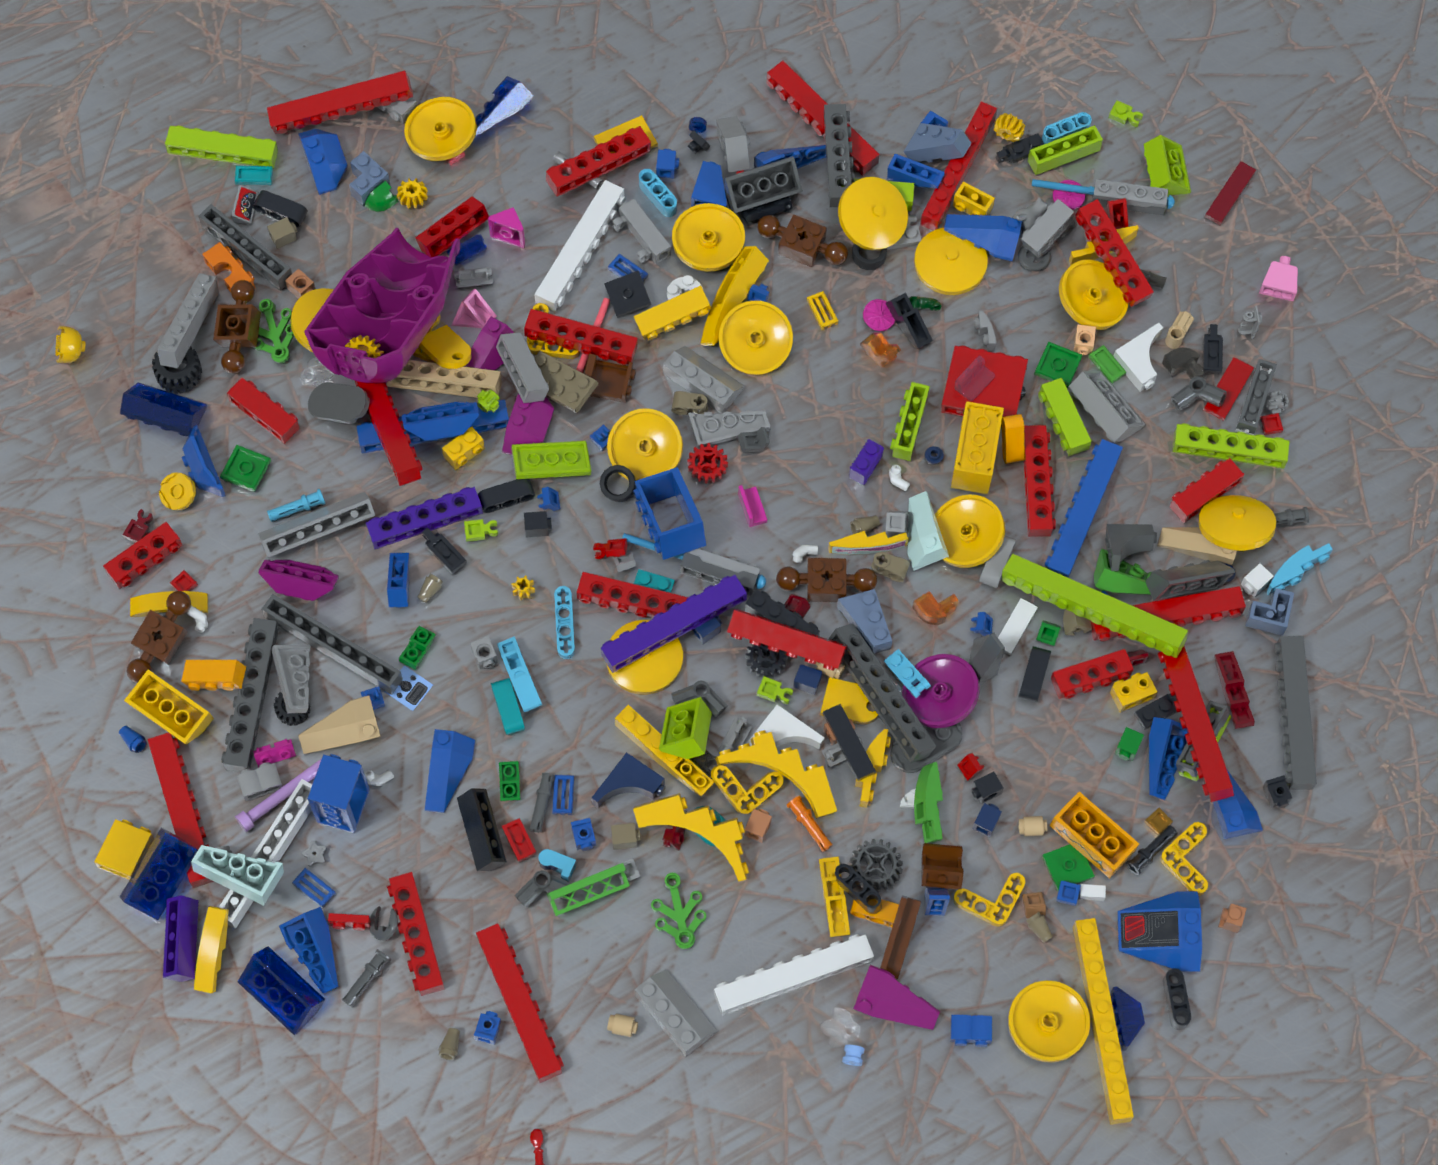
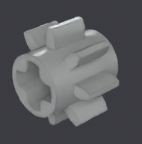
M1274 390L1268 393L1269 396L1266 397L1265 401L1266 408L1268 410L1272 409L1273 414L1285 411L1289 404L1287 395L1281 394V390Z

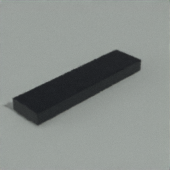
M841 704L823 711V716L857 781L875 774L876 770Z

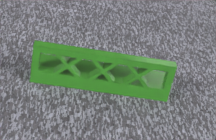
M618 864L547 893L555 916L629 887L630 885L624 872L626 870L624 864ZM620 873L624 884L618 887L609 884L612 876ZM600 882L605 884L603 893L597 894L591 891L594 883ZM590 885V887H589L588 890L585 889V888H583V887H586V886ZM579 889L587 892L584 901L581 902L572 899L575 891ZM559 897L568 899L566 908L558 911L554 899ZM571 901L576 903L574 905L569 906Z

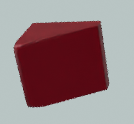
M793 594L789 596L784 604L787 607L786 609L792 613L797 612L802 618H804L811 607L806 598Z
M1144 650L1127 653L1132 666L1145 663L1149 656Z

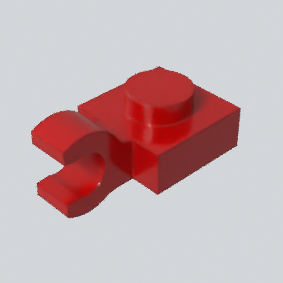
M627 539L608 540L604 544L595 543L593 550L601 551L596 552L595 559H602L605 555L607 557L626 555Z

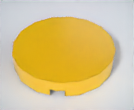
M171 473L160 484V500L169 509L183 510L188 508L195 498L196 487L194 481L186 474Z

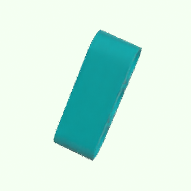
M510 678L491 683L506 735L525 730Z

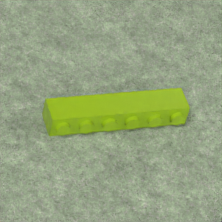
M170 126L165 141L168 154L249 166H272L273 169L278 154L277 143L271 139H257L252 136L244 137L233 133L223 134L218 131L210 132L199 128L190 129L183 126Z

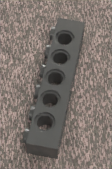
M846 104L824 105L830 207H838L843 192L850 184L854 183V173L850 171V168H853V157H849V153H852V142H848V137H851V126H847V122H850V111H846Z
M210 204L198 216L201 226L222 244L228 246L233 253L280 291L286 286L285 280L292 275L291 268L216 207Z

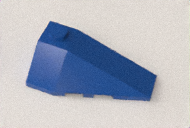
M826 145L760 152L754 156V167L757 168L794 156L796 167L799 169L826 158Z
M1154 717L1149 734V795L1161 800L1166 799L1175 781L1176 762L1187 743L1185 734H1188L1186 728L1182 729L1181 724L1172 719Z
M1227 770L1233 786L1234 796L1213 802L1224 839L1263 831L1256 809Z

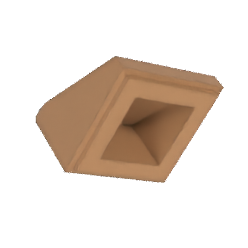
M1042 892L1022 894L1026 918H1030L1038 912L1041 915H1046V904Z

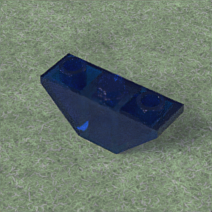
M1113 987L1110 996L1115 1012L1114 1017L1118 1028L1119 1043L1122 1051H1126L1145 1024L1142 1006L1140 1002L1119 987Z

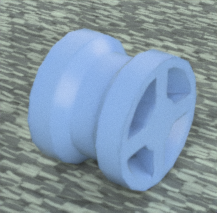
M845 1045L844 1051L846 1053L842 1062L847 1065L862 1066L863 1060L861 1055L864 1054V1048L857 1045Z

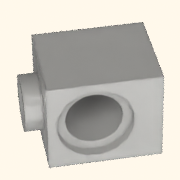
M889 510L886 517V531L905 533L908 530L909 512Z
M489 636L470 642L479 669H489L495 663H498ZM482 652H489V653H490V654H489L488 656H486V657L480 656V654H481Z

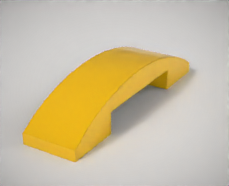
M175 591L149 593L130 598V617H146L150 610L156 613L167 612L166 600ZM182 591L188 594L193 607L203 613H208L207 593Z

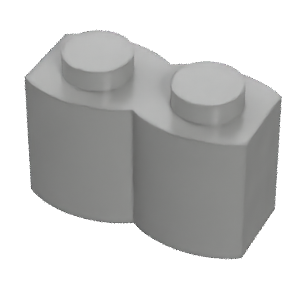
M263 763L256 770L245 769L237 776L245 802L275 793L283 787L275 763Z

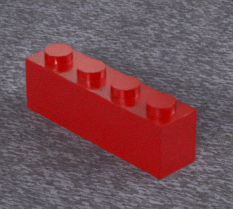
M241 378L227 392L229 401L285 444L300 429L298 418L291 412L288 414L279 402L274 403L266 392H260L256 389L257 386L252 381H246L244 378Z
M1230 458L1225 462L1221 460L1215 465L1214 470L1211 472L1206 471L1201 475L1200 480L1197 482L1192 481L1188 484L1185 491L1182 493L1179 491L1173 495L1170 508L1183 523L1197 515L1209 501L1223 496L1241 483L1245 474Z

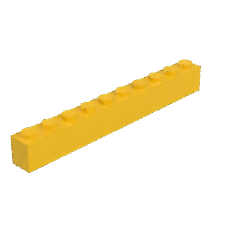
M1096 919L1076 920L1073 925V932L1110 1125L1131 1122L1134 1115Z

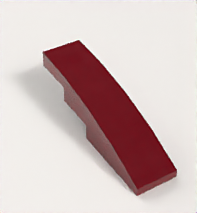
M1234 651L1215 654L1214 658L1235 729L1254 726L1255 720L1249 707L1250 700L1244 687L1245 680Z

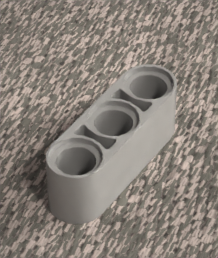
M1008 536L1004 537L1000 549L991 559L986 561L979 582L994 588L998 587L1002 578V570L1011 556L1016 539Z

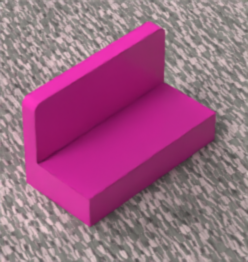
M742 485L738 486V496L749 528L767 523V517L756 486L745 490Z

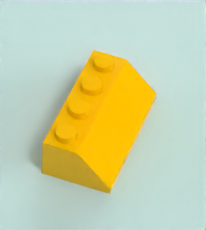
M150 670L146 671L124 699L127 704L185 745L203 734L214 719L207 710Z

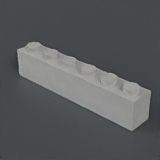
M198 274L157 348L160 365L179 368L219 294L216 276Z
M366 492L260 532L258 535L267 557H271L373 517L375 513Z

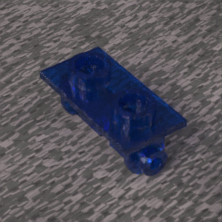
M476 234L460 244V251L454 263L456 266L487 249L481 234ZM451 249L446 251L448 255H450Z

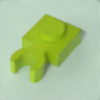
M1116 100L1108 118L1124 125L1126 121H1129L1132 126L1138 127L1139 121H1136L1135 118L1141 120L1143 114L1141 112H1132L1133 107Z
M483 519L464 521L466 542L485 540V534L490 536L498 535V530L490 529L493 526H497L496 520H491L487 524H484Z
M764 676L756 696L774 703L776 698H779L783 704H789L790 700L785 698L784 695H793V690L790 688L781 689V682Z

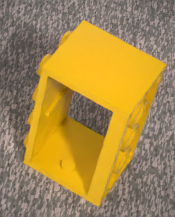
M966 401L951 488L988 494L1004 408Z

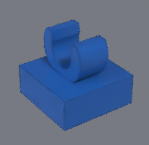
M762 283L760 286L753 284L747 301L767 302L770 293L767 291L768 286Z
M603 424L590 435V439L601 451L607 448L610 430Z
M550 487L542 488V494L537 496L538 499L543 500V504L538 505L539 508L543 510L548 508L553 511L559 510L558 491Z
M978 612V616L971 619L977 626L970 628V630L975 634L980 633L982 636L992 633L993 618L986 612Z
M379 686L361 692L362 697L370 696L373 710L385 706Z
M1061 880L1056 901L1076 906L1081 885Z

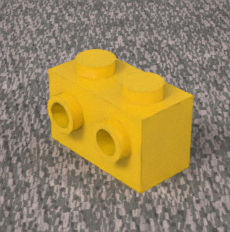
M963 181L954 195L953 206L958 211L969 215H989L993 210L995 198Z
M470 427L463 435H459L442 447L444 458L454 470L465 465L470 459L479 455L485 449L483 438L473 427Z
M1140 672L1136 673L1129 680H1119L1113 684L1110 694L1120 713L1155 699L1158 692L1148 672L1143 674Z

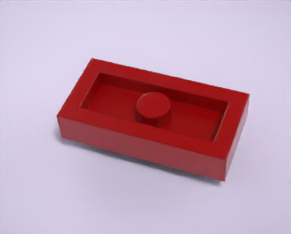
M520 818L502 826L518 862H522L537 854Z
M329 913L328 915L329 925L333 926L334 929L342 930L345 927H353L354 930L363 931L365 928L370 927L369 915Z

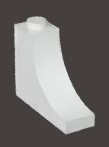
M1157 323L1114 352V358L1124 368L1126 376L1139 392L1145 388L1148 390L1155 384L1157 373L1151 365L1149 350L1154 341L1162 334L1163 327L1160 323Z
M779 705L774 707L756 731L765 730L766 733L772 732L776 747L796 742L805 743L820 749L824 744L825 738Z

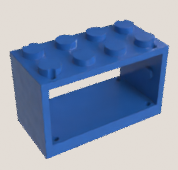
M678 467L635 481L636 489L633 492L636 500H638L635 502L637 510L642 512L644 526L648 525L649 537L651 540L654 539L655 551L657 554H661L663 560L706 546L703 521ZM676 496L688 524L661 532L649 504Z
M323 754L307 798L317 823L355 833L370 791L362 765L352 759L345 761L334 754L329 756Z

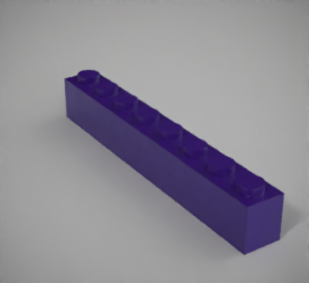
M736 575L726 576L717 585H710L702 593L691 595L682 604L677 603L669 611L656 614L647 623L646 621L641 622L634 630L623 632L619 638L613 641H606L600 648L601 655L611 672L614 673L746 601L747 592Z

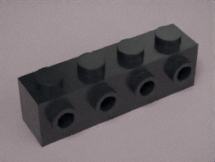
M756 589L745 603V612L819 636L820 630H818L814 623L806 622L797 612L792 613L786 609L787 607L783 603L774 601L764 591L760 592Z
M471 788L457 797L459 809L476 870L493 871L507 862L487 790Z

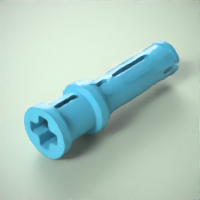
M317 489V492L309 495L304 494L301 496V499L268 510L267 513L270 521L273 522L304 509L310 511L312 507L320 504L326 505L321 490Z

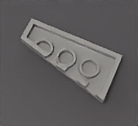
M766 411L723 412L719 414H712V412H704V414L688 413L698 449L700 444L707 447L708 443L715 445L738 439L737 436L742 432H757L761 427H765L766 431L771 429Z
M273 645L271 650L287 713H306L309 703L310 645Z

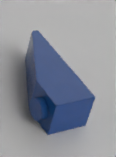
M894 154L887 169L888 180L914 183L916 187L938 188L945 175V172L898 154Z
M409 552L390 553L387 582L389 607H408Z
M926 887L925 915L945 916L950 900L947 888Z

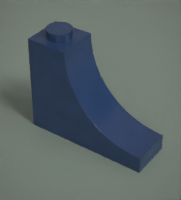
M626 752L592 796V804L599 808L609 798L623 793H638L654 800L657 795L660 796L665 790V778Z

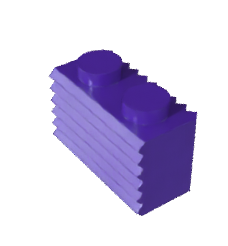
M868 439L852 463V466H850L849 478L861 485H865L883 457L884 447Z

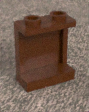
M589 354L584 374L598 382V386L590 396L626 403L627 396L630 397L632 392L630 382L635 379L636 369H633V362H629V365L626 366L597 360V355Z
M924 843L921 857V886L961 890L964 869L962 868L963 847Z

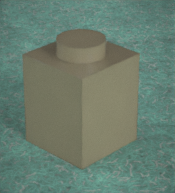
M287 217L267 226L269 235L277 249L297 240L295 234L298 232L293 222H289Z
M635 823L611 825L613 850L637 848V841H640V831L635 829Z

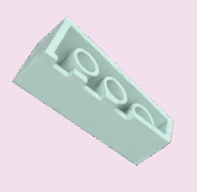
M201 845L191 861L194 872L263 906L284 873L283 863L276 861L273 863L262 858L246 857L244 854H233L226 850Z

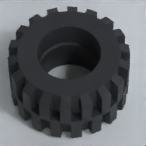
M191 346L181 362L186 364V367L179 372H169L170 367L160 365L158 353L154 354L155 359H152L154 375L162 389L165 388L167 392L173 390L175 394H178V391L185 393L186 389L192 390V386H196L198 380H201V363L195 349L192 350Z

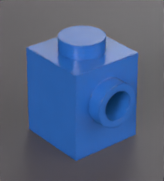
M658 149L656 175L659 178L674 179L675 169H679V158H676V151Z

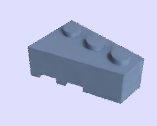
M920 123L903 152L909 159L917 162L927 161L929 163L933 162V159L942 158V160L962 158L970 147L971 141L962 129Z
M875 589L838 599V610L847 618L849 624L853 623L874 654L891 649L892 638Z

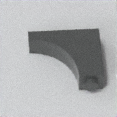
M1106 525L1105 543L1111 571H1119L1121 561L1131 554L1153 551V544L1157 543V532H1154L1152 525Z

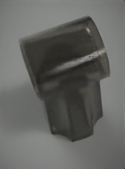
M705 750V754L690 758L711 778L709 767L711 765L717 766L716 756ZM718 770L717 778L722 775V771Z

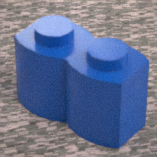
M951 1015L950 1042H954L956 1046H967V1043H975L977 1047H987V1044L992 1042V1016Z

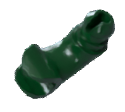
M909 297L914 309L939 311L942 307L941 303L934 298Z

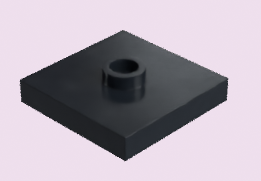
M639 271L604 283L617 318L651 305Z

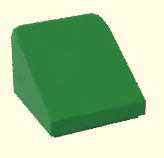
M1043 620L1036 640L1055 646L1061 626Z

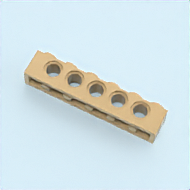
M409 360L401 373L395 379L388 381L387 385L388 387L478 398L477 395L482 390L485 392L492 390L499 395L502 380L501 371L470 367L447 369L439 366L437 363Z

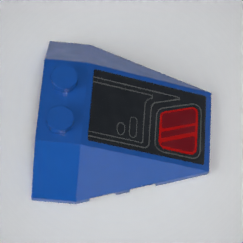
M1177 891L1117 911L1119 952L1172 969L1176 968L1181 970V972H1200L1202 926L1198 891Z

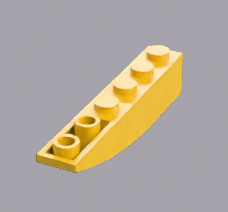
M744 246L722 281L704 326L700 342L702 346H714L719 341V330L723 319L730 310L747 298L751 286L756 284L759 275L765 270L769 260L756 246Z
M627 705L615 717V726L666 771L700 797L715 783L690 759L661 752L659 746L662 734L631 706Z

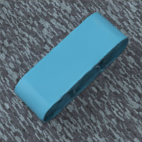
M1081 112L1050 124L1044 128L1042 141L1044 144L1089 128L1092 118L1088 113Z
M651 169L641 170L639 173L640 189L665 217L674 216L677 212L676 197Z

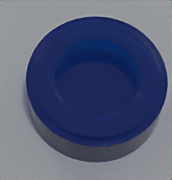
M694 117L689 120L690 131L694 130L697 133L706 131L707 121L705 119Z

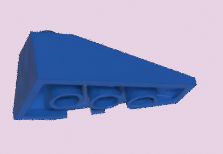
M947 214L944 230L962 240L967 239L971 241L978 249L980 247L986 249L993 257L1012 261L1022 221L1006 216Z
M435 729L425 811L445 813L455 794L456 788L464 777L467 767L473 760L475 739L455 731Z
M322 908L310 910L279 925L287 946L290 950L294 949L298 954V961L306 965L309 970V976L320 991L324 994L339 987L329 925Z

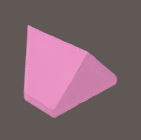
M473 289L462 300L451 326L483 328L491 316L496 318L497 315L480 293Z

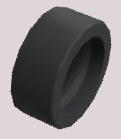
M853 244L852 258L860 268L874 270L884 264L887 248L880 250L878 258L865 259L859 254L860 247Z
M614 465L604 470L599 484L601 491L608 499L622 502L628 500L634 494L636 478L630 469L625 466ZM617 472L625 474L629 480L627 491L619 495L611 493L607 487L608 478Z

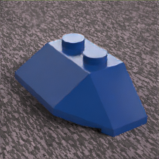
M319 129L298 133L318 194L321 195L337 190L339 182L348 167L337 134Z
M457 401L418 408L408 414H403L402 420L404 429L425 441L438 440L440 438L463 435L479 417L477 402Z
M196 425L193 427L182 448L185 455L182 456L185 467L189 466L191 472H188V475L196 482L199 489L225 497L226 495L200 430Z

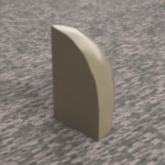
M1065 609L1063 615L1065 635L1074 636V632L1083 631L1087 633L1092 630L1089 619L1079 617Z

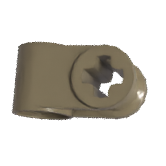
M676 391L671 411L677 415H688V413L693 412L695 414H704V412H708L707 398L703 394Z
M881 551L874 555L871 568L876 574L896 582H903L910 562L904 558Z

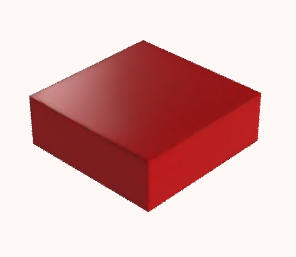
M1279 413L1260 417L1264 435L1283 432Z
M185 570L170 582V585L176 591H192L198 585Z

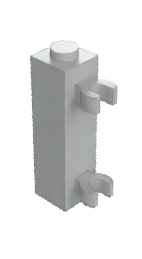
M635 199L621 204L619 207V217L612 221L614 223L612 226L616 232L627 226L644 248L637 252L639 262L642 264L651 257L655 264L669 257L671 255V246Z

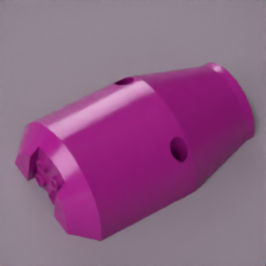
M395 228L389 236L345 273L305 329L304 333L316 358L334 374L342 375L355 381L383 383L395 379L443 310L455 259L460 251V240L456 238L453 242L449 257L435 256L430 258L412 247L403 237L399 228ZM359 335L362 338L369 336V341L376 339L374 344H380L381 346L378 349L379 351H384V353L380 357L370 358L366 351L345 347V345L350 342L349 340Z

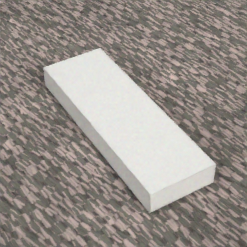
M1022 598L1019 600L998 637L1005 647L1004 653L1010 656L1038 608Z

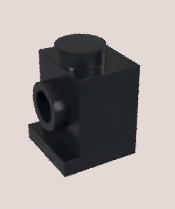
M1285 775L1267 780L1263 785L1271 808H1284L1289 805L1292 799L1285 781Z

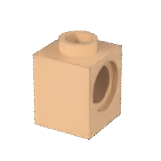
M1077 324L1074 352L1082 355L1092 353L1096 327Z

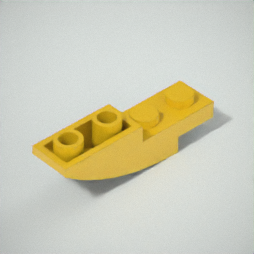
M888 729L880 732L866 750L876 773L860 781L856 779L855 787L862 788L859 807L867 808L868 802H872L874 790H870L871 783L876 782L877 772H881L882 766L887 764L888 755L884 754L885 748L890 746L891 736H887Z

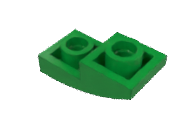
M418 626L410 637L409 644L400 655L399 662L416 670L429 650L436 634Z
M519 761L499 762L500 801L520 800Z

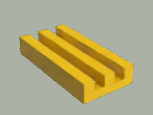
M824 291L807 297L806 300L821 330H824L825 327L829 328L833 324H838V319ZM818 297L822 298L832 320L828 319ZM813 299L815 300V302H816V304H817V306H818V308H819V310H820V312H821V314H822V317H823V319H824V321H825L824 323H823V321H822V319H821V317H820V314H819V312H818V310H817V308H816V306H815V304H814V302H813Z

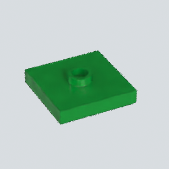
M1048 341L1034 375L1049 381L1062 378L1066 388H1069L1068 386L1072 382L1083 355Z
M236 444L220 478L255 492L271 462V458Z
M1071 844L1042 855V859L1057 892L1061 880L1078 885L1095 877L1087 858Z

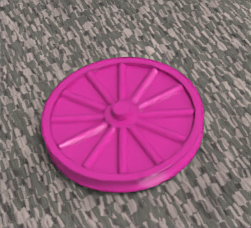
M1064 180L1059 182L1064 184L1082 186L1081 184L1073 180ZM1053 190L1054 202L1059 199L1072 210L1079 208L1084 203L1086 195L1083 193Z
M875 299L865 306L863 319L871 329L885 331L894 324L895 319L886 305L887 301Z

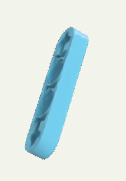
M560 586L554 593L557 651L561 658L570 659L575 653L572 593L568 587ZM562 592H565V595H567V596H565V603H566V604H562V600H561V593H562ZM563 609L570 612L566 618L559 616V612ZM563 627H567L571 632L569 635L563 636L560 634V630ZM564 641L568 642V649H570L568 653H564Z

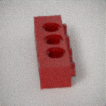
M471 196L416 236L415 239L421 251L430 258L438 256L451 247L456 238L462 239L488 220V212L483 203Z
M165 522L104 564L103 567L120 590L122 587L129 586L138 576L146 574L152 566L160 564L169 554L176 553L182 546V543L170 525ZM158 544H164L161 548H156ZM142 555H148L147 558L140 559ZM129 565L132 566L131 569H129V570H124V568H125L126 566H129Z
M1122 649L1054 671L1051 681L1059 699L1064 697L1065 699H1070L1076 696L1077 693H1088L1098 686L1107 687L1114 681H1125L1130 678L1134 669L1126 650ZM1112 667L1115 672L1111 673L1106 668ZM1094 673L1097 675V678H1091L1088 674ZM1070 679H1077L1079 684H1073Z

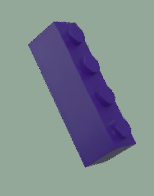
M182 895L167 899L163 978L178 982L195 979L199 900Z

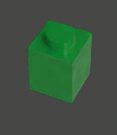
M1126 727L1115 754H1118L1123 760L1133 761L1144 734Z

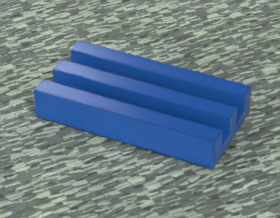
M618 254L608 266V270L618 277L632 273L630 269L618 262L621 261L632 270L639 271L643 282L648 277L647 272L621 254Z
M555 775L553 815H572L574 776ZM559 780H562L561 809H557ZM570 780L568 809H565L566 781Z
M306 868L292 882L295 887L321 908H324L325 904L331 900L330 898L336 894L333 889ZM306 874L318 885H320L323 889H325L328 892V894L325 895L322 891H320L317 887H315L303 876ZM301 880L304 884H306L309 888H311L314 892L321 896L323 900L321 901L320 899H318L315 895H313L310 891H308L298 882Z

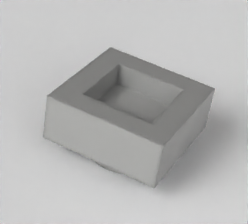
M631 550L627 551L626 555L613 557L618 572L626 571L636 566Z
M633 858L622 862L626 869L624 872L628 882L640 877ZM618 873L621 883L624 884L620 873Z

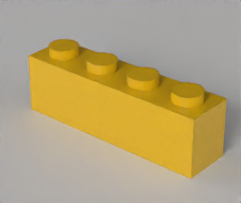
M700 285L635 315L634 319L644 340H652L663 331L670 332L675 329L676 325L681 323L682 325L687 324L696 316L702 317L708 314L711 306Z

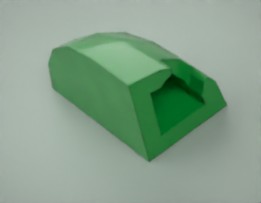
M385 181L370 193L366 199L365 207L371 211L380 212L391 208L399 201L397 196H394L390 191L391 186Z

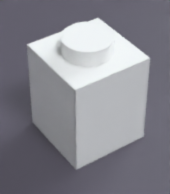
M1258 564L1244 577L1241 585L1247 594H1251L1255 598L1271 583L1274 576L1264 566Z

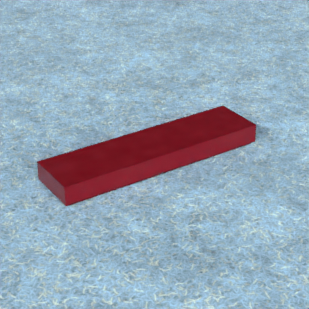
M1240 161L1206 212L1205 218L1221 225L1255 174L1256 169Z

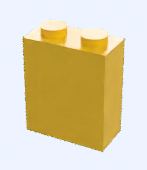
M115 819L94 863L100 869L134 882L155 839L149 829L142 826L136 828L133 826V823L122 819V821Z

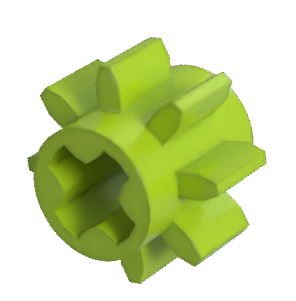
M482 390L477 395V406L483 412H495L499 407L498 400L500 398L494 391L488 390L485 392Z

